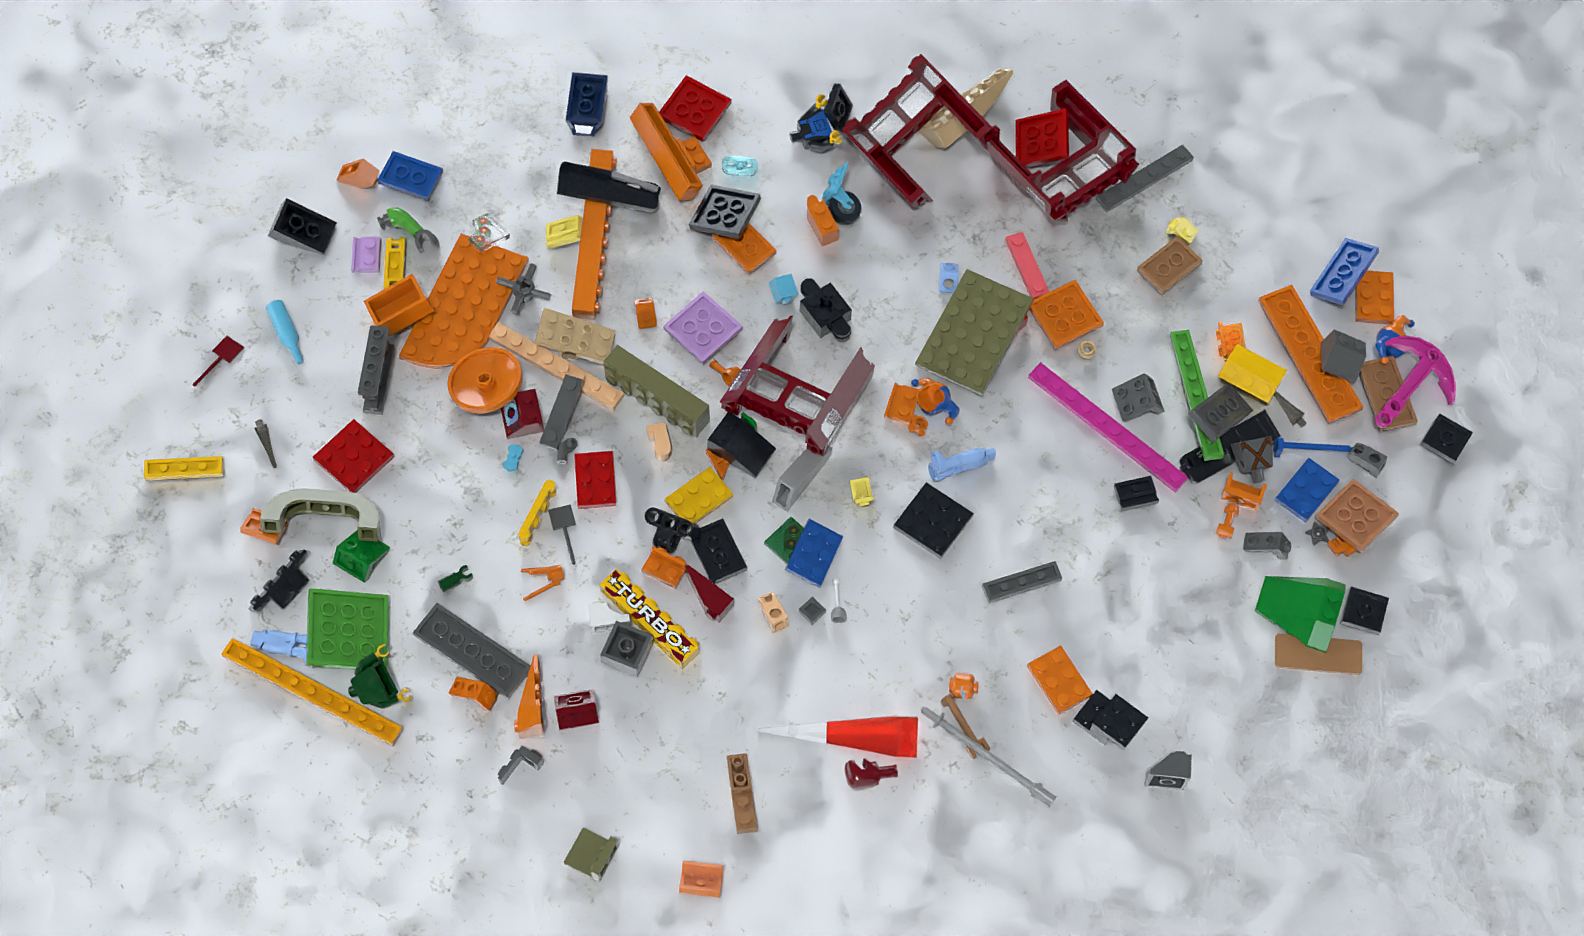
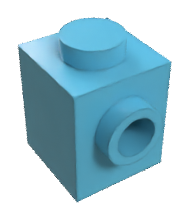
M792 273L775 277L769 282L775 303H791L793 298L798 295Z

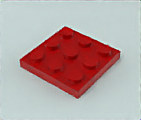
M686 75L660 109L659 113L668 124L704 142L732 103V99Z
M1066 108L1015 120L1016 157L1026 168L1069 158V112Z
M353 419L312 458L346 490L357 493L395 456L393 452Z

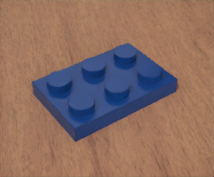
M392 151L378 178V184L429 201L443 174V168Z
M1308 458L1274 501L1306 523L1336 487L1340 479Z
M809 518L784 570L819 588L843 536Z

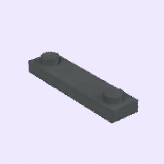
M565 374L539 442L541 446L558 451V446L561 444L583 387V379Z
M1056 561L985 582L982 584V588L988 603H992L1062 581V575Z

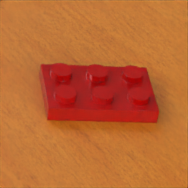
M613 451L575 453L578 509L616 506Z

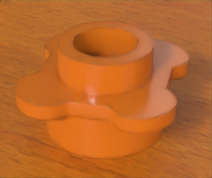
M913 415L911 417V424L908 425V430L918 433L919 436H924L928 421L922 416Z

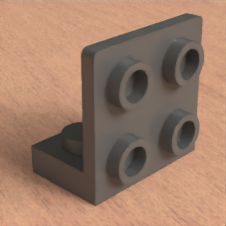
M1145 373L1112 388L1116 404L1124 422L1148 411H1153L1158 415L1165 412L1153 378Z

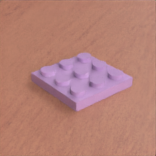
M703 291L667 322L663 329L703 365L741 332L743 326Z

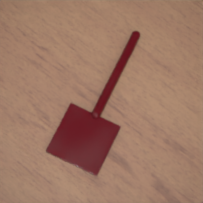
M226 336L212 350L219 357L192 384L193 387L222 359L230 363L244 349V346Z

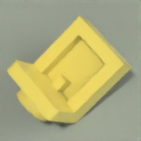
M1183 216L1172 219L1168 223V229L1165 233L1167 235L1174 233L1186 245H1189L1199 230Z
M869 477L849 480L853 503H858L859 506L869 505L870 501L874 500Z

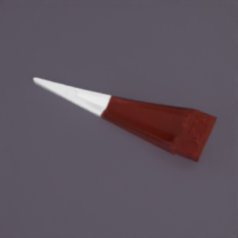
M894 715L756 729L758 732L833 744L894 757L917 758L918 716Z

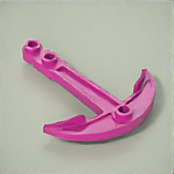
M1398 336L1385 342L1386 346L1395 347L1403 352L1411 351L1419 357V361L1397 392L1382 407L1381 413L1376 415L1375 424L1378 427L1385 428L1392 423V420L1397 417L1406 405L1408 398L1431 371L1441 380L1438 382V385L1443 391L1448 405L1454 404L1456 382L1453 370L1445 355L1436 346L1419 337Z

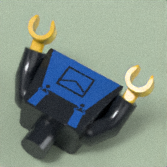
M823 94L818 95L816 103L797 121V131L789 133L791 142L802 141L805 150L824 152L833 147L834 143H842V139L838 137L841 133L837 130H831L827 117L824 115V109L820 108L821 106L825 107L828 102Z

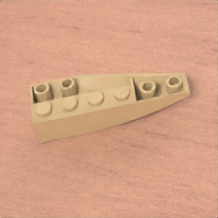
M1000 68L994 74L961 95L983 117L1001 94L1014 72L1012 69ZM943 107L918 132L934 147L946 149L968 130Z

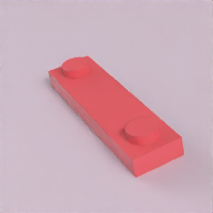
M1023 231L1006 236L1005 242L1030 297L1034 300L1050 292Z

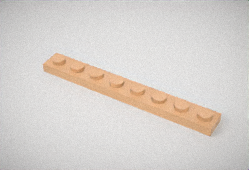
M500 322L496 324L488 335L492 342L562 382L565 374L583 379L584 384L581 392L613 411L624 397L623 392L544 347L534 344L530 339Z

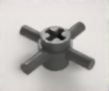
M531 263L526 275L517 278L515 282L499 276L497 278L496 284L513 289V294L516 298L511 309L513 314H518L521 304L529 302L533 296L548 301L551 298L550 293L535 289V285L532 282V277L537 267L535 264Z

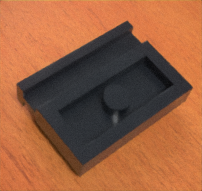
M1152 476L1114 483L1113 487L1120 503L1121 511L1153 505L1159 502Z

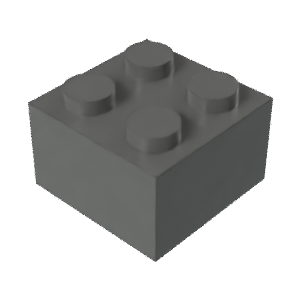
M616 620L600 654L601 663L638 677L653 645V635Z

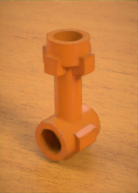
M1228 503V506H1225L1224 513H1227L1224 524L1219 523L1216 535H1219L1220 538H1232L1234 527H1231L1234 516L1239 515L1238 505Z

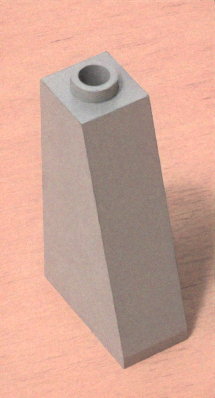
M829 446L824 456L806 449L778 479L772 502L788 512L829 460L832 447Z

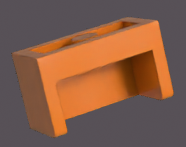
M1230 472L1221 499L1258 511L1267 485L1263 484L1261 489L1241 483L1233 480L1234 473Z

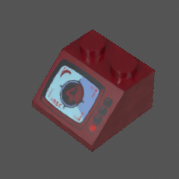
M536 389L517 392L516 396L507 405L500 408L507 439L544 431Z

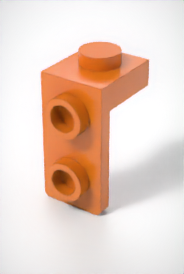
M456 677L448 692L451 696L473 700L486 711H490L498 696V693L487 683L462 677Z

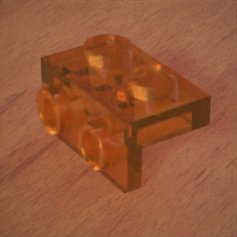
M1218 322L1219 329H1216L1217 340H1221L1218 350L1220 357L1223 356L1225 362L1237 344L1246 348L1242 323L1223 326L1222 322Z

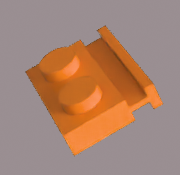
M894 383L884 418H890L892 421L910 425L911 417L914 415L918 403L917 391L919 389Z
M252 508L251 514L247 516L240 527L241 533L277 545L285 532L286 526L288 527L289 520L285 522L281 534L262 532L260 523L262 511Z

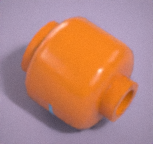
M956 673L954 677L950 678L949 693H952L954 698L971 700L974 693H978L979 682L975 681L974 675Z

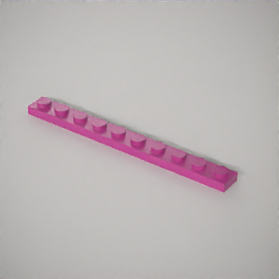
M1040 362L1028 375L1031 381L1176 493L1187 481V475Z

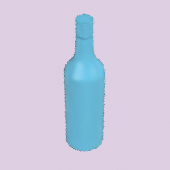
M274 300L266 306L267 313L281 344L288 347L296 363L301 364L304 360L298 349V333L283 301Z

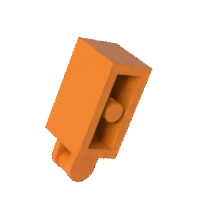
M815 195L808 196L807 219L821 246L823 247L838 241L839 228L825 201L819 202Z

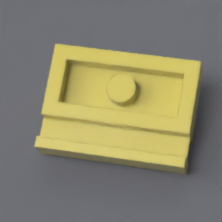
M574 215L547 223V243H545V246L548 249L580 241L582 218L579 215Z

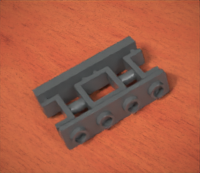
M371 325L369 329L358 387V395H362V398L365 399L363 405V413L383 415L395 350L394 344H390V341H388V327Z

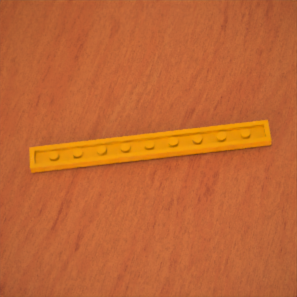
M231 638L221 653L222 657L391 746L394 745L403 730L396 723L234 638Z

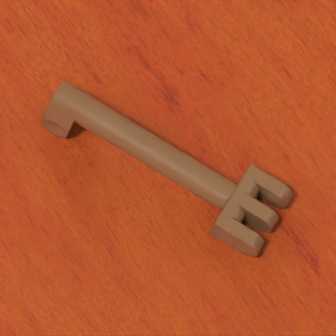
M949 694L941 699L942 706L944 708L946 706L949 707L964 734L989 751L990 747L984 737L977 740L952 695ZM967 746L966 750L971 758H977L974 750Z

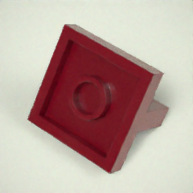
M593 689L554 696L559 730L599 723Z

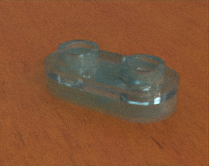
M727 156L722 160V170L727 175L751 177L757 173L758 163L750 157Z

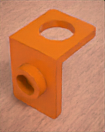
M653 299L634 300L638 327L642 329L657 326Z

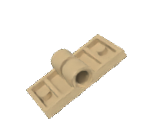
M544 308L534 344L560 351L561 356L566 359L577 360L582 358L604 365V360L611 352L616 330Z

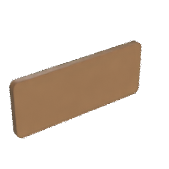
M1279 633L1275 636V666L1277 668L1360 675L1362 673L1361 641L1331 638L1327 651L1324 653L1306 647L1301 643V640L1293 635Z

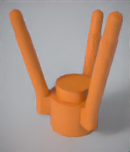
M561 564L521 569L522 573L528 572L529 575L546 573L548 581L552 580V583L529 594L523 600L526 601L553 586L560 585V580H564Z

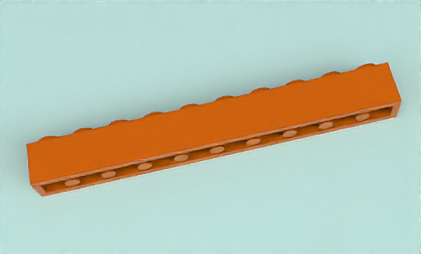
M591 149L589 166L613 171L617 167V158H614L613 150ZM585 200L572 302V316L579 319L595 320L596 313H599L600 302H597L598 296L601 297L602 285H599V282L603 280L604 269H601V265L605 264L606 253H603V249L607 248L608 238L605 237V232H609L607 216H611V205Z

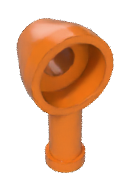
M715 359L709 364L711 369L721 374L723 381L729 387L734 386L740 375L741 369L735 366L725 369Z

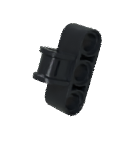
M651 507L645 512V521L657 527L653 538V546L664 548L669 553H673L676 550L681 537L695 540L701 533L698 524L666 511ZM691 526V530L687 534V529Z

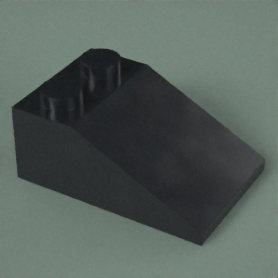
M286 198L280 205L268 236L283 244L323 255L337 222Z
M728 412L707 439V449L711 453L725 459L754 478L758 476L776 451V448L746 421Z

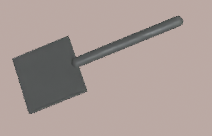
M571 504L549 509L553 530L563 528L571 562L575 565L576 562L567 527L576 525Z

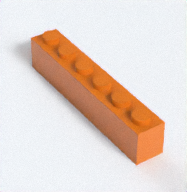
M639 103L629 117L678 200H693L703 184L654 103Z

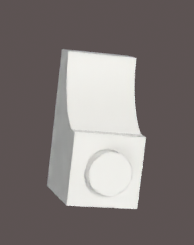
M596 601L588 605L592 634L611 631L616 620L630 626L629 614L614 612L608 607L607 602Z

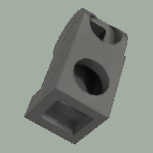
M1356 443L1348 454V458L1352 463L1370 471V475L1375 478L1381 473L1387 461L1386 455L1362 443Z

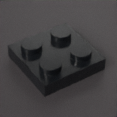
M834 84L832 91L829 93L827 105L824 108V115L834 131L837 130L843 135L842 129L849 119L853 104L842 85Z
M1439 413L1420 445L1454 464L1473 432Z
M1351 586L1341 624L1379 635L1389 598Z

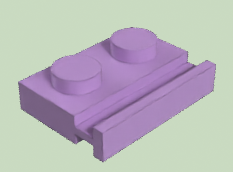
M353 237L352 273H355V271H360V273H379L380 237Z

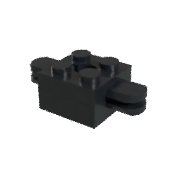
M812 278L803 280L800 291L805 298L800 300V313L820 338L832 332L839 341L847 340L851 335V326L848 324L852 315L850 306L831 282L820 288Z

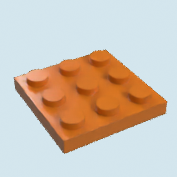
M1076 280L1034 299L1029 309L1055 350L1104 325L1103 320Z

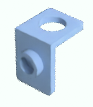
M940 263V292L954 293L958 285V264ZM945 279H952L954 285L950 288L943 285Z

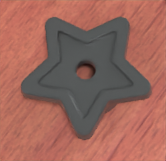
M1314 522L1312 529L1305 531V534L1312 538L1314 546L1319 542L1328 543L1329 541L1327 537L1328 527Z

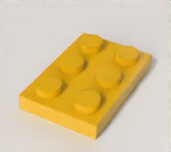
M708 467L667 496L664 502L676 516L697 524L733 498L734 494L715 471Z

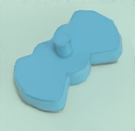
M512 444L508 446L509 454L507 455V460L502 464L507 471H516L518 469L521 454L524 452L521 446Z

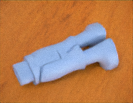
M975 448L955 454L951 458H945L940 451H933L931 453L932 463L928 464L930 477L933 481H939L953 474L957 475L962 471L979 468L986 465L988 461L994 460L996 451L994 448Z
M277 630L253 632L250 641L251 646L258 647L259 650L271 654L300 657L306 665V647L298 646L299 644L307 645V634L286 633Z

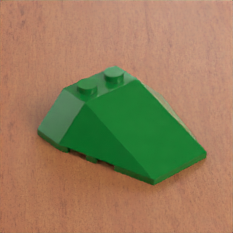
M1265 576L1255 611L1274 625L1277 624L1285 629L1286 633L1290 636L1293 635L1301 640V643L1306 647L1326 653L1341 609L1346 584L1328 578Z

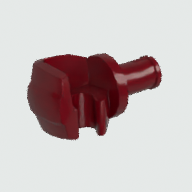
M865 758L862 762L864 769L857 766L854 760L846 762L844 767L846 781L855 791L872 788L879 784L880 779L898 777L896 764L879 767L876 761L869 762Z

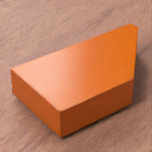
M706 449L705 452L721 480H724L730 463Z

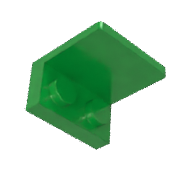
M356 530L336 547L332 564L365 583L369 579L372 565L389 552L390 547L381 541L359 540L358 530Z

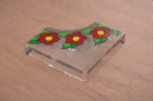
M488 213L473 219L472 225L476 231L469 237V242L479 252L510 239V233Z

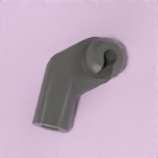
M568 438L558 446L557 463H567V454L577 446L575 438Z

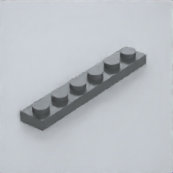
M1182 144L1132 174L1125 184L1121 181L1096 197V201L1107 213L1192 162L1194 157Z

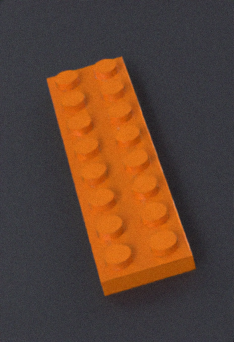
M1293 285L1259 297L1258 301L1327 422L1330 424L1362 411L1363 405L1349 381L1322 370L1321 342L1324 338Z

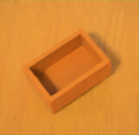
M413 273L363 301L375 325L389 328L388 337L434 312Z

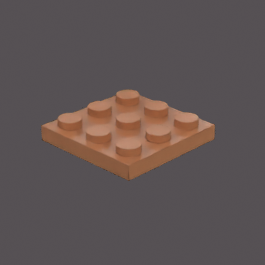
M1352 479L1316 515V519L1362 553L1398 517L1399 513L1356 480Z

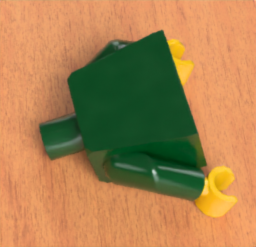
M386 644L380 645L376 653L372 652L359 661L354 671L355 676L350 679L352 686L348 688L349 695L353 698L358 696L362 704H370L382 709L399 703V700L409 701L412 695L403 696L404 692L409 691L408 687L402 688L400 694L396 695L399 692L382 659L378 660L380 656L385 657L390 653L388 651L386 654H383L380 651L381 647H384Z

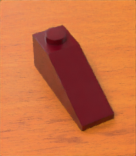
M687 565L686 576L705 615L710 620L714 621L715 619L720 623L733 608L734 598L694 568Z

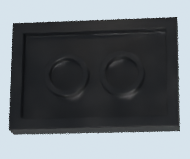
M723 518L701 527L699 537L695 540H690L712 583L716 584L747 570V565Z

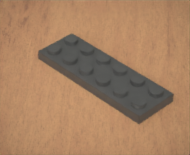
M438 603L433 606L413 631V636L478 680L487 683L506 699L511 697L529 673L531 665Z

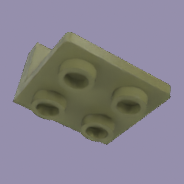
M582 828L565 858L564 864L600 882L619 847L618 839L610 836L608 840Z

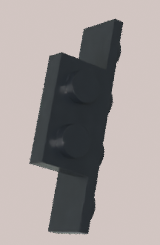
M305 549L295 550L288 558L290 561L286 566L282 565L276 571L277 576L273 581L270 579L263 586L264 591L251 599V606L248 608L250 611H256L267 597L280 609H283L309 580L294 567L307 553Z

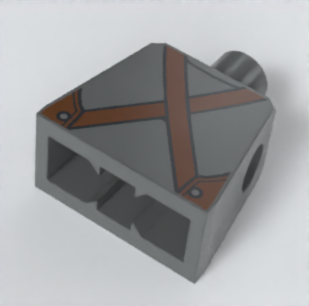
M1272 436L1231 444L1240 472H1251L1253 482L1264 481L1263 469L1273 467Z

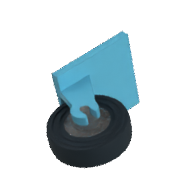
M847 162L841 167L838 166L835 173L830 175L827 182L829 187L825 189L822 195V199L828 205L834 220L842 224L852 223L861 213V203L858 197L849 191H844L841 187L849 164Z

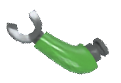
M392 207L386 209L387 213L382 218L380 216L377 217L382 230L385 229V226L390 227L393 225L394 228L401 227L415 238V244L420 253L425 252L422 244L426 240H431V244L434 247L438 248L439 246L437 237L429 230L423 229L403 209Z

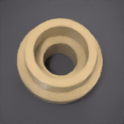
M1084 341L1079 344L1078 354L1082 358L1091 359L1096 355L1097 348L1093 342Z

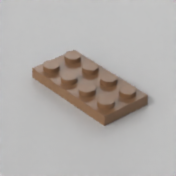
M1388 356L1387 364H1382L1381 358L1365 361L1359 373L1375 417L1381 413L1382 407L1403 383L1394 356ZM1408 398L1404 408L1392 420L1389 426L1385 428L1379 427L1380 432L1408 427L1418 423L1410 398Z

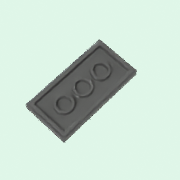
M1228 382L1192 409L1188 415L1212 442H1215L1253 412V409Z

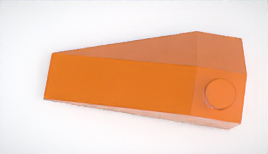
M538 654L533 656L518 708L517 720H514V730L519 733L520 739L544 737Z

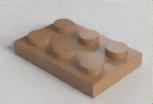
M1176 236L1139 265L1137 271L1163 295L1199 267L1203 260Z

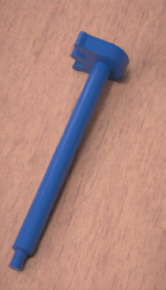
M1276 437L1272 442V445H1274V457H1280L1284 448L1350 452L1353 448L1349 445L1284 442L1282 437Z

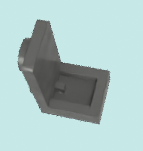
M1250 532L1245 534L1243 550L1245 552L1273 551L1280 560H1287L1288 553L1291 551V542L1283 532Z
M522 745L519 750L516 749L512 753L511 760L507 766L504 765L499 770V783L503 785L522 760L539 771L543 766L542 756L536 750L532 749L530 751Z

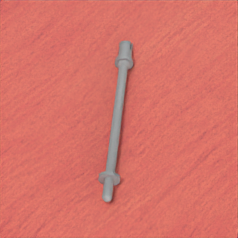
M927 707L921 708V713L935 722L932 726L933 728L939 725L1029 789L1030 796L1033 798L1037 797L1048 807L1053 804L1057 796L1043 788V784L1031 782L943 719L945 715L943 712L939 716Z

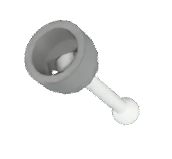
M835 577L832 583L835 586L836 607L831 612V621L843 623L847 620V614L845 609L840 607L838 587L840 579Z

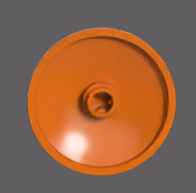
M485 347L466 354L453 366L448 377L447 387L453 402L462 410L477 414L489 413L504 407L516 396L522 385L523 372L517 358L509 351L498 347Z

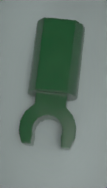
M463 565L459 572H453L437 581L443 593L460 585L462 581L467 582L473 579L472 573L468 575L463 574L469 570L467 565Z

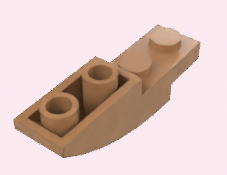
M747 753L727 755L737 834L757 832Z

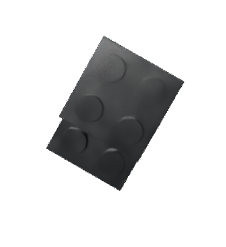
M1096 690L1072 722L1103 745L1110 739L1125 750L1149 717L1119 695L1115 694L1110 700Z

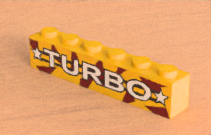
M616 569L599 584L600 591L621 612L629 614V619L640 630L652 634L653 642L682 670L699 655L698 642L693 637L689 638L682 626L679 624L675 625L666 611H660L657 608V603L652 598L648 599L638 585L634 586L625 572L621 573Z

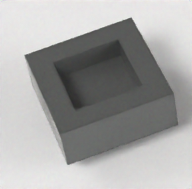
M812 596L798 609V612L813 625L826 613V609Z

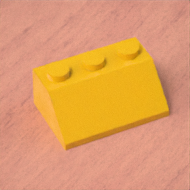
M1237 344L1226 360L1218 377L1270 403L1288 370Z

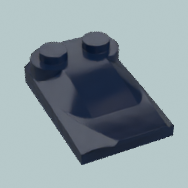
M572 72L565 121L573 135L593 137L602 125L608 75Z

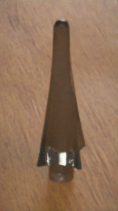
M1276 391L1274 397L1283 408L1291 424L1294 426L1297 423L1301 428L1307 424L1303 419L1305 413Z
M262 419L255 421L256 427L254 430L267 452L272 467L276 468L277 464L271 446L269 428L267 424L263 423Z

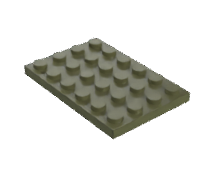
M966 269L917 358L915 365L983 396L1034 301L1033 298Z

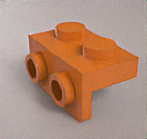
M683 861L679 893L720 898L724 866Z

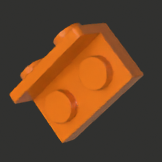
M695 136L682 142L679 138L675 139L696 174L712 167L711 161Z
M652 546L650 549L651 554L641 569L642 573L676 589L686 573L687 563L679 556L674 557L668 554L661 547L656 548Z

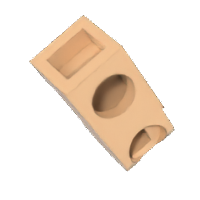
M665 422L647 425L648 439H654L655 442L654 451L656 459L667 461L671 457V445Z
M773 592L758 598L759 606L769 623L772 633L789 626L788 616Z

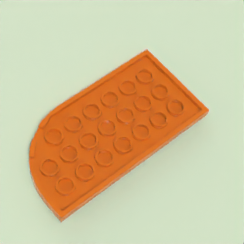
M460 234L428 297L434 312L415 322L399 354V359L421 367L440 369V367L454 366L466 354L476 349L484 348L490 340L489 335L499 322L513 294V289L496 284L497 278L499 276L515 282L517 278L522 276L529 258L483 241L479 247L476 244L477 241L474 242L471 239L473 237Z

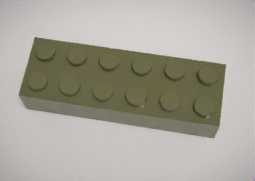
M619 345L604 360L605 378L611 385H617L626 395L635 397L641 405L646 404L655 414L664 416L670 424L682 428L685 434L697 438L710 422L709 405Z

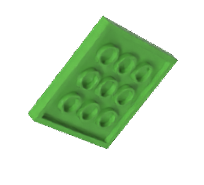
M309 588L306 666L356 669L359 661L372 652L376 653L380 645L386 644L384 647H381L380 651L383 654L387 653L388 595ZM380 656L378 660L382 659L387 668V656Z

